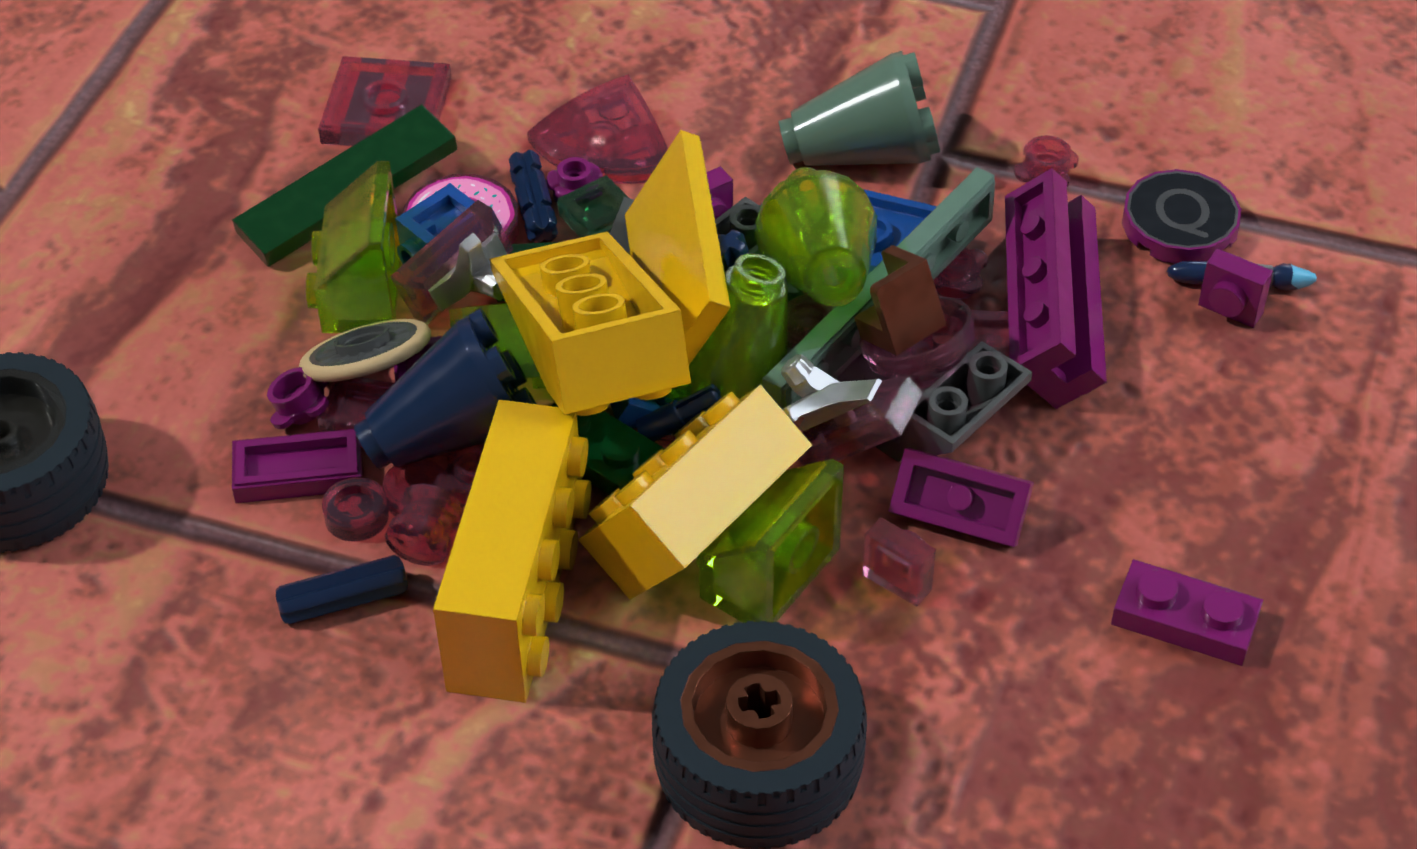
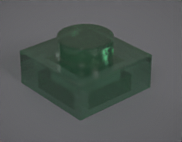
M605 175L559 197V216L579 237L606 231L610 233L623 198L628 196Z

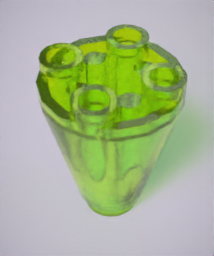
M810 167L794 170L786 180L780 182L763 200L755 221V241L768 269L785 283L817 303L827 306L846 305L859 295L866 282L877 242V215L866 192L849 177L828 170L817 171Z
M744 254L736 259L735 265L727 269L725 279L731 308L690 363L691 383L672 388L671 392L666 395L667 398L679 401L710 384H714L719 389L722 397L728 392L733 391L740 399L760 384L763 387V378L787 355L788 289L784 281L785 270L777 261L760 254Z

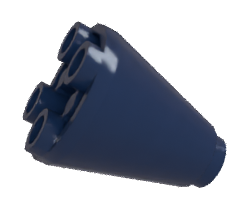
M481 308L458 320L365 411L366 419L354 425L359 442L378 469H382L391 463L396 467L485 443L498 400L537 404L526 387L518 389L519 386L528 382L517 359L509 349L501 352L497 345L493 346V344L499 341V338Z

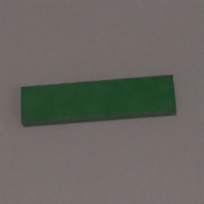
M421 104L232 219L235 231L269 267L458 150L456 138Z

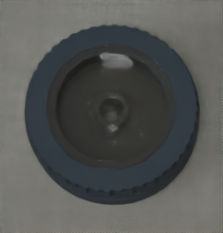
M6 352L5 354H0V553H5V551L15 552L19 549L25 550L30 549L29 547L42 545L41 543L54 540L53 538L61 536L67 530L74 528V525L78 522L80 523L84 516L92 511V507L98 503V498L102 496L103 488H105L106 479L108 478L109 465L105 436L95 404L83 382H81L77 375H74L71 369H67L62 363L59 364L56 360L47 359L42 355L36 356L32 353Z

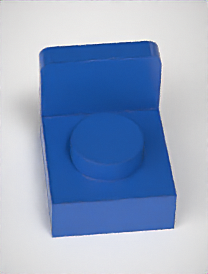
M449 183L395 218L400 245L397 247V253L401 262L411 274L415 276L421 274L435 285L447 274L445 271V259L459 250L460 243L472 233L479 237L491 229L488 212Z

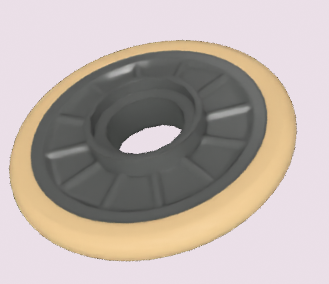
M394 319L360 326L335 335L310 349L300 360L299 367H302L303 372L307 376L312 377L316 382H336L370 375L395 366L420 352L430 341L431 330L426 323L415 319Z

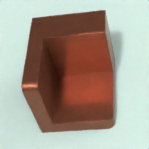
M892 245L881 252L888 275L870 287V294L874 305L855 316L854 319L861 339L897 356L947 324L927 259Z

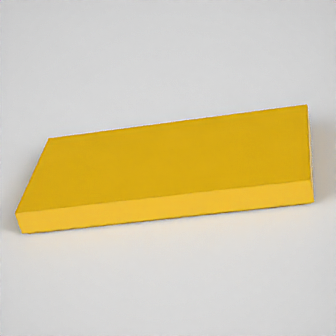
M680 130L625 213L630 256L681 310L688 364L690 365L731 307L700 137Z

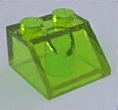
M377 161L325 206L322 230L313 231L312 260L314 266H317V272L307 273L306 300L309 309H318L322 333H343L360 326L396 319L401 260L397 253V247L400 245L395 218L398 217L390 161Z
M829 459L786 470L697 556L696 564L699 568L700 598L743 623H747V621L777 622L840 549L844 464L834 459Z

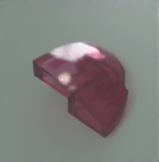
M629 74L608 81L571 99L551 112L527 132L528 141L532 147L554 166L557 167L561 161L567 158L580 157L597 165L602 173H604L606 183H646L668 149L651 111Z

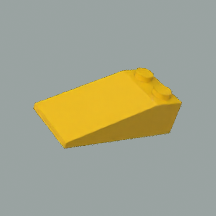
M608 231L489 259L491 271L546 390L564 415L577 412L579 416L594 415L606 410L610 403L634 397L641 400L658 399L669 394L674 387L691 383L680 308Z

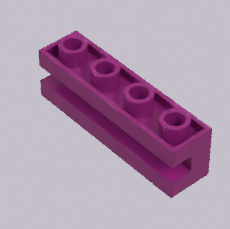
M1051 168L1005 195L1009 357L1032 371L1031 381L1027 385L1055 409H1058L1107 383L1096 210L1082 195L1068 202L1067 181Z

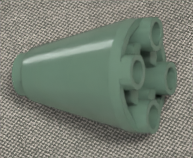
M902 51L892 53L792 110L791 118L779 120L780 132L790 165L804 161L805 166L912 164L930 161V155L941 152L930 107L922 109L917 107L916 102L925 100L926 95L915 52L903 55Z

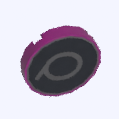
M1179 169L1158 171L1137 180L1126 193L1122 225L1128 239L1137 248L1138 242H1140L1143 246L1150 249V256L1163 262L1208 261L1217 248L1222 250L1228 247V245L1231 247L1237 240L1241 208L1234 193L1216 179L1200 172Z

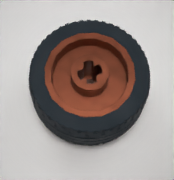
M767 621L737 622L734 625H724L720 629L710 630L709 633L700 635L697 640H692L687 644L686 648H682L678 652L676 657H673L669 667L667 666L664 670V675L661 676L659 686L657 687L652 711L654 764L662 790L674 811L678 812L680 817L685 822L687 821L692 828L698 829L701 834L708 835L715 841L720 840L724 844H733L740 848L751 847V849H758V847L771 849L775 846H778V848L784 847L790 843L793 845L798 843L799 840H806L811 835L818 834L824 827L827 828L831 825L832 821L840 816L842 810L846 809L849 800L852 799L864 765L867 714L862 688L856 673L854 674L852 666L847 664L846 658L842 654L840 655L835 647H831L826 640L818 638L812 632L808 633L805 629H798L790 624L783 625L780 622L769 623Z

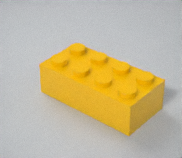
M498 400L433 607L446 692L526 703L533 677L542 678L545 674L549 657V637L544 635L548 622L558 623L564 599V585L559 582L563 569L572 570L574 567L578 548V532L573 529L576 518H587L591 502V481L582 480L587 465L589 444L588 438L579 437L577 412L564 415L559 407Z

